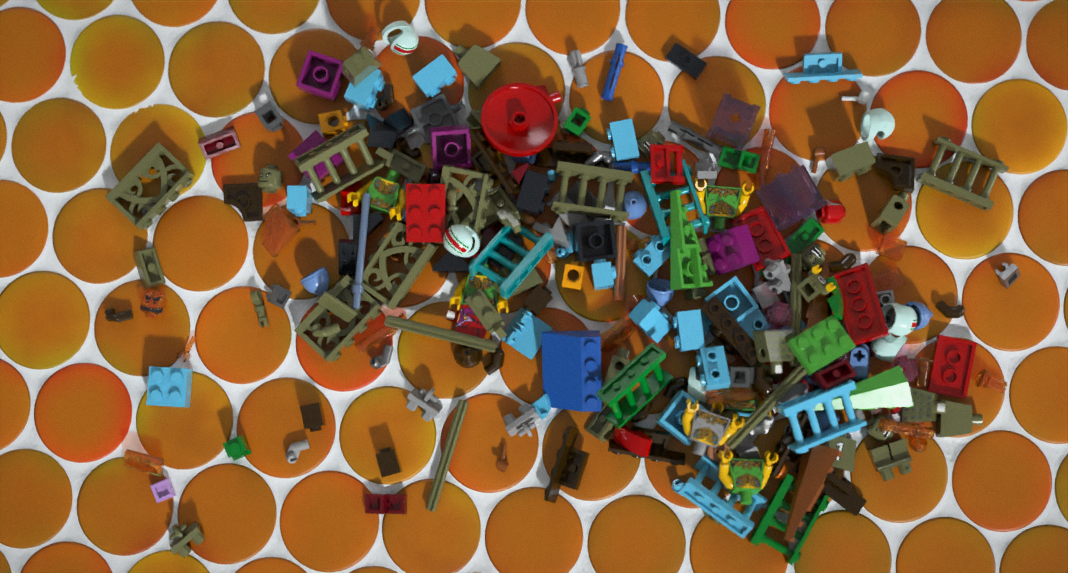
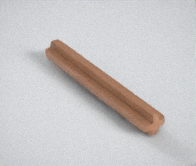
M617 225L616 227L617 258H615L614 300L617 301L624 300L627 235V227L625 225Z

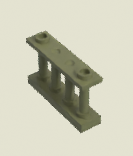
M361 123L352 126L293 159L301 173L306 171L316 189V191L311 193V196L317 203L328 200L330 196L369 174L378 172L380 168L384 167L377 157L372 158L364 142V138L369 134ZM357 143L366 163L357 168L347 150L348 146ZM340 152L349 170L348 173L339 177L330 159L332 155ZM320 162H324L333 180L325 186H322L313 168L314 165Z
M941 136L934 139L932 144L939 147L929 170L920 173L916 182L986 212L991 210L994 202L990 200L989 194L998 173L1003 174L1008 171L1009 167L1005 166V163L1001 160H991L951 143V139ZM945 150L955 153L956 156L946 179L942 180L936 177V171ZM965 157L974 161L964 186L960 188L954 185L953 181L962 159ZM983 165L990 168L991 172L982 193L977 195L972 193L971 187L980 166Z
M563 161L557 162L555 174H559L561 177L558 202H552L550 210L555 211L557 214H566L567 212L613 219L616 223H622L627 220L629 212H623L625 186L631 184L634 172ZM571 176L580 179L577 205L566 203L568 179ZM590 179L599 182L596 207L585 206L587 181ZM608 182L618 185L615 210L604 209L606 183Z

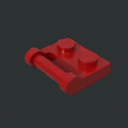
M650 144V184H685L682 166L683 145ZM670 153H674L675 176L670 174Z

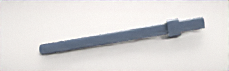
M363 193L355 282L352 285V308L360 309L361 294H363L364 290L362 280L371 196L368 193Z

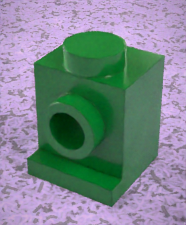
M575 107L563 125V130L579 139L591 121L590 112L582 107L580 109ZM575 120H581L582 124L577 126L574 122Z
M245 435L223 443L228 458H233V461L252 453Z

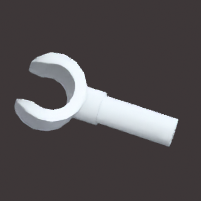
M860 91L858 97L842 96V101H855L859 104H866L869 99V93Z

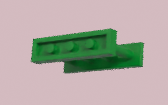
M653 343L649 344L596 392L597 398L612 408V411L605 418L618 429L674 379L671 374L659 365L667 357L666 353ZM653 370L654 373L646 379L645 376ZM639 382L640 386L632 392V388ZM625 395L626 398L618 405V401Z
M787 473L780 481L748 541L756 546L759 543H765L788 556L786 562L792 565L793 562L797 563L801 556L799 551L820 512L826 510L829 501H827L829 496L822 494L820 498H817L816 506L811 516L805 513L802 520L807 523L802 532L796 530L794 538L797 539V542L791 550L768 537L767 533H765L768 526H774L785 532L786 524L776 519L774 515L777 509L782 508L787 512L790 511L791 504L785 502L784 496L786 492H794L795 482H793V479L795 477Z

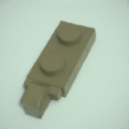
M378 147L375 152L377 156L383 159L382 163L386 167L400 173V175L415 183L421 181L428 168L396 149L389 148L386 151Z
M499 186L489 191L487 197L490 198L489 206L505 227L510 226L515 234L521 231V224L518 221L521 219L519 212L503 189Z
M481 289L465 299L490 334L496 332L500 339L507 336L502 329V326L505 325L502 317Z

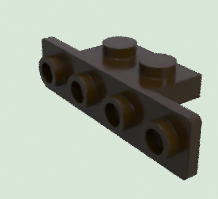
M470 129L468 132L480 149L471 157V160L479 172L492 174L491 179L494 180L492 189L503 183L510 194L519 193L521 189L518 186V181L510 175L507 165L500 160L497 150L487 141L483 131L480 129Z
M559 140L553 143V148L546 147L536 153V160L533 165L556 167L558 161L586 165L584 161L597 151H591L592 145L587 142L569 143L566 140ZM603 160L594 165L596 167L609 168V164H605Z
M713 296L700 308L712 322L708 326L711 335L721 341L724 350L728 354L731 353L734 356L738 353L747 365L752 367L758 362L754 341L722 303Z
M806 410L797 412L796 416L803 439L810 437L812 428L804 424L808 415ZM790 423L785 427L782 438L777 442L775 451L771 458H769L772 459L774 453L778 454V460L776 463H772L773 468L770 474L774 478L785 459L796 463L800 455L790 450L788 446L796 442Z
M568 426L567 430L563 433V442L557 452V461L551 471L549 485L545 489V501L555 503L561 485L574 490L579 488L590 454L573 448L579 429Z
M632 426L631 430L634 432L641 431L652 439L648 457L637 455L621 447L613 439L609 440L608 451L617 455L626 454L634 458L642 457L654 462H668L675 466L685 464V453L667 450L670 438L669 432Z
M800 460L793 468V471L797 474L800 465ZM835 470L832 473L828 472L824 481L825 486L821 492L829 496V498L851 514L857 516L865 505L866 500L855 492L849 480L844 477L842 479L837 477Z

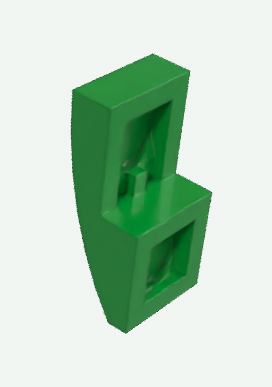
M723 146L718 165L755 174L761 155Z
M831 276L826 280L828 284L833 282V286L835 285L836 288L832 291L834 296L827 300L835 317L840 321L843 318V297L838 281L834 276Z

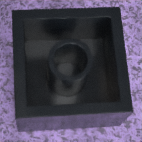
M526 170L515 206L518 212L538 218L539 213L543 214L546 206L544 197L545 195L549 196L552 182H549V176Z
M613 219L572 224L576 262L617 258Z

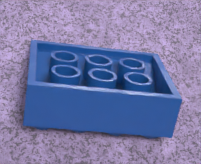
M600 330L542 331L543 395L548 394L552 408L581 412L602 411V401L596 396V392L601 389Z

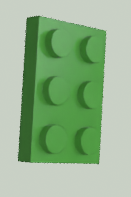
M834 314L787 342V345L808 375H811L856 347Z

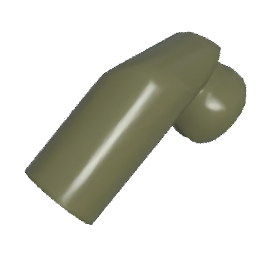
M317 323L311 326V330L313 332L312 335L315 337H328L340 332V327L338 323H334L321 328V325Z

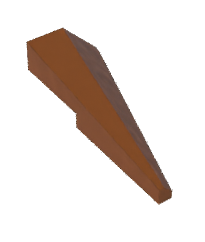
M823 263L820 266L822 268L820 275L827 279L831 277L829 263ZM831 292L827 295L819 294L809 302L806 314V329H802V332L833 315L827 300L832 297Z
M819 444L802 453L784 540L794 542L797 527H802L804 524L801 521L806 511H811L825 486L824 481L827 473H832L834 470L832 464L836 457H841L842 451Z

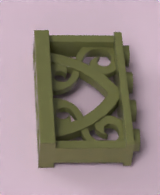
M158 142L105 198L138 229H148L153 224V219L165 212L169 202L175 201L180 196L179 192L184 187L187 188L192 184L195 175ZM165 154L174 164L166 167L161 157ZM152 167H154V168H155V171H154V172H157L158 170H159L160 172L151 175V174L149 173V170H150ZM179 169L182 173L181 179L174 182L173 177L176 174L171 173L168 175V171ZM143 176L148 179H155L161 176L159 196L141 197L143 185L140 179ZM133 186H138V192L136 196H133L135 195L136 191H131V188ZM121 198L132 202L129 211L118 202ZM136 204H139V213L142 209H146L147 212L143 218L135 217L134 207Z
M448 164L443 165L440 184H446V215L449 214V211H447V204L449 203L447 192L451 189L456 191L459 189L458 199L464 193L473 209L468 217L460 221V225H466L478 234L481 247L483 236L480 233L481 228H484L486 224L484 212L485 209H488L490 198L487 197L488 191L492 190L494 180L491 179L492 174ZM453 172L468 176L464 182H461L453 177ZM478 178L482 183L481 189L479 191L475 190L474 186L477 183L472 184L468 188L469 180ZM478 196H480V201H479V203H478V201H477V199H476V197H478ZM474 219H476L475 226L470 224ZM472 236L473 243H472V247H471L470 250H472V249L474 248V246H475V239H474L473 236Z
M402 220L394 221L388 228L390 233L386 238L383 237L377 245L379 247L376 254H371L367 260L369 264L363 270L362 286H364V289L392 310L399 307L439 247L434 242H421L426 245L425 249L412 246L413 242H409L408 246H404L405 238L403 236L402 241L398 242L396 240L397 234L401 231L406 232V223ZM392 242L394 247L387 249ZM405 252L404 263L410 272L408 274L395 273L389 277L387 257L392 254ZM409 253H412L410 258L415 257L416 259L414 264H411L408 260ZM379 261V268H374ZM372 273H376L377 278L374 281L382 279L383 283L379 286H372L369 282V276ZM395 277H400L402 282L398 285L396 280L393 283L391 280ZM386 287L389 293L393 296L392 299L381 293L379 290Z
M346 275L330 293L338 299H342L344 303L347 301V305L352 307L353 297L348 288L354 285L355 281L349 275ZM363 290L361 301H367L370 304L369 312L362 314L360 310L364 306H360V309H355L357 315L349 322L348 328L328 336L326 340L327 345L331 341L335 342V347L331 351H325L322 348L324 337H319L316 344L305 334L308 330L312 332L311 326L319 323L321 318H325L327 321L325 327L331 324V318L327 312L328 309L318 304L294 331L328 363L331 361L335 362L342 355L340 353L344 347L349 348L354 343V337L358 332L362 334L368 328L367 323L371 319L375 320L381 314L380 309L382 306ZM357 318L362 319L356 326ZM346 336L340 343L338 337Z

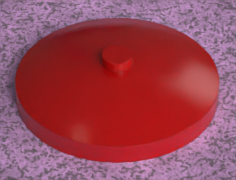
M510 83L503 85L487 97L482 107L481 128L483 134L495 149L506 155L515 157L534 155L550 144L557 130L558 114L552 99L543 90L531 84Z

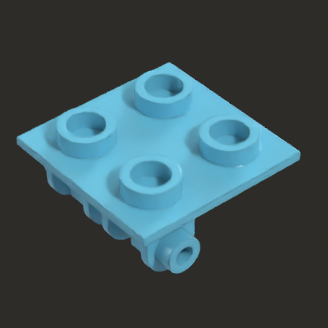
M521 307L505 330L507 336L501 340L532 360L542 345V331H552L553 328Z

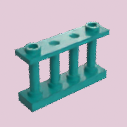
M682 159V166L687 186L666 192L655 193L654 187L656 184H650L648 169L640 171L641 182L663 246L670 244V225L666 226L665 223L667 217H670V209H661L659 203H662V200L671 198V191L681 190L682 193L680 195L690 193L692 202L683 206H686L688 211L695 209L698 219L689 221V223L693 224L694 228L701 226L703 234H707V226H710L708 215L703 214L690 177L693 176L691 167L686 165L685 159ZM675 171L670 172L671 176H675Z
M520 225L522 230L518 233L535 243V246L527 251L508 238L513 232L510 226H503L478 257L473 258L469 263L470 276L474 277L478 272H481L499 284L500 295L507 300L554 245L552 234L546 232L543 237H538ZM504 244L521 255L523 260L520 264H514L496 251ZM492 258L511 270V274L508 278H502L484 265Z

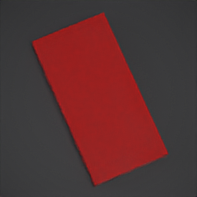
M868 263L831 274L830 276L835 277L841 289L844 306L843 321L847 334L854 344L859 345L890 335Z

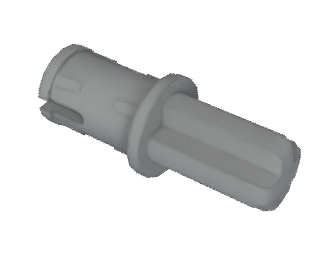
M573 50L569 54L577 88L589 86L585 71L586 66L583 65L581 53L579 50Z

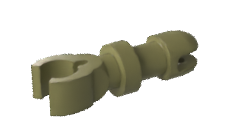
M454 189L447 192V199H449V207H447L449 214L446 219L447 228L452 226L451 220L455 224H460L456 211H458V207H456L458 193Z
M260 290L250 292L251 299L256 307L254 311L258 314L259 325L264 328L265 324L267 327L269 321L264 311L266 307L263 306L262 293Z

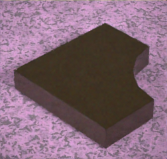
M877 153L875 156V172L887 177L892 183L894 191L913 193L915 158Z
M257 183L223 184L224 204L233 205L238 208L244 222L264 221L263 192Z

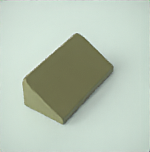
M155 247L139 250L133 254L144 290L166 283Z
M326 290L317 299V303L346 322H350L357 315L355 309Z
M605 403L602 404V411L596 413L585 429L603 443L607 441L615 429V426L605 418L612 411V408L608 407Z

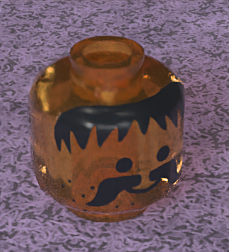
M149 290V292L143 295L140 310L145 313L146 318L157 319V317L165 314L168 299L161 291Z

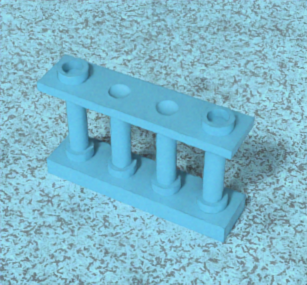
M849 379L825 391L820 388L776 406L778 413L788 417L796 440L795 443L788 445L790 450L798 454L805 453L811 447L848 432H857L861 430V427L867 425L865 420L856 418L850 400V391L856 389L854 381ZM837 396L842 397L848 421L838 425L832 405L833 398ZM824 403L831 426L830 429L823 432L820 430L814 410L815 405ZM802 410L807 411L814 434L803 439L796 416L797 412Z
M704 454L694 465L699 470L696 478L690 477L679 493L743 539L755 525L749 519L753 510L758 512L768 499L760 493L752 495V504L747 505L743 514L738 512L733 506L737 499L740 500V495L731 494L727 502L717 496L721 487L727 491L728 488L719 479V464ZM705 476H708L715 482L711 491L701 485Z

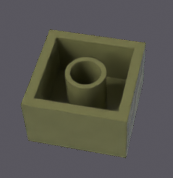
M865 141L831 154L825 160L832 181L839 180V183L850 179L855 173L857 176L867 173L868 170L872 169L871 166L875 163V159L868 142Z

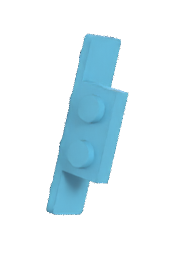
M841 52L803 54V72L784 73L785 80L790 84H799L800 81L818 83L819 80L837 82L838 79L856 81L857 78L863 77V73L859 69L842 70Z

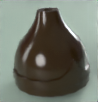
M457 344L453 352L457 364L464 368L475 367L483 356L481 349Z

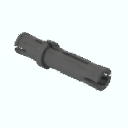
M672 120L667 131L678 135L683 141L687 140L716 157L719 156L723 146L692 131L691 127L687 128Z

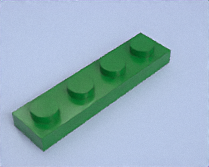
M812 217L786 242L791 255L799 253L808 244H812L825 231ZM791 256L783 259L784 263L791 266ZM766 268L761 269V270L758 271V273H759L766 281H770V279H767V278L764 276V273H763V271H764Z

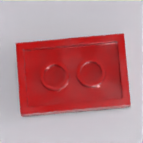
M406 183V242L443 243L446 232V184Z
M766 204L731 220L733 227L748 224L760 261L752 264L756 272L766 268L764 263L766 258L779 260L791 256V252Z
M937 335L926 391L965 400L967 398L977 343Z

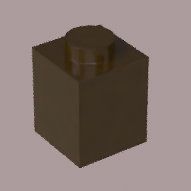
M538 285L524 300L523 304L538 316L553 299L551 296L552 292L546 286L541 288Z
M318 402L300 406L304 429H310V432L322 430L321 426L326 425L322 403Z
M391 447L379 450L380 454L376 455L382 477L402 472L396 449L391 450Z

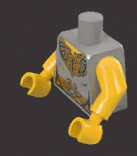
M690 398L686 400L687 408L682 417V425L687 439L696 442L692 452L696 455L704 456L707 446L716 448L723 445L738 428L744 425V418L739 422L736 421L738 414H734L732 422H730L731 419L700 409L698 400H696L694 405H690Z

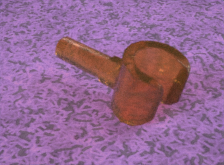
M648 236L640 240L629 239L626 249H631L632 253H636L638 246L650 241L651 238Z
M192 336L185 349L177 353V359L181 357L182 353L186 356L183 362L190 359L189 352L196 340L195 337Z

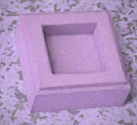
M169 478L150 485L157 503L176 496Z

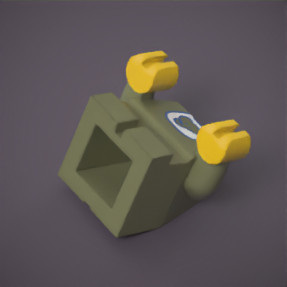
M820 265L814 266L808 272V277L796 287L807 302L813 300L819 294L827 295L836 288L835 285L833 286V282L827 284L826 278L824 276L821 277L819 274L822 271V268H819Z

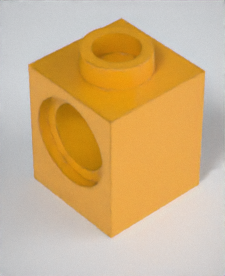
M341 110L318 114L321 132L324 136L342 133L346 130L345 126H348L347 115H343ZM338 119L339 123L337 126L331 127L330 121Z
M570 261L569 264H565L561 288L581 290L584 267L581 266V263ZM576 271L579 277L577 280L572 281L568 278V273Z

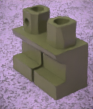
M899 438L867 450L875 471L880 473L884 481L895 478L891 468L898 466L901 475L912 472L910 461L913 460L909 455L905 438Z

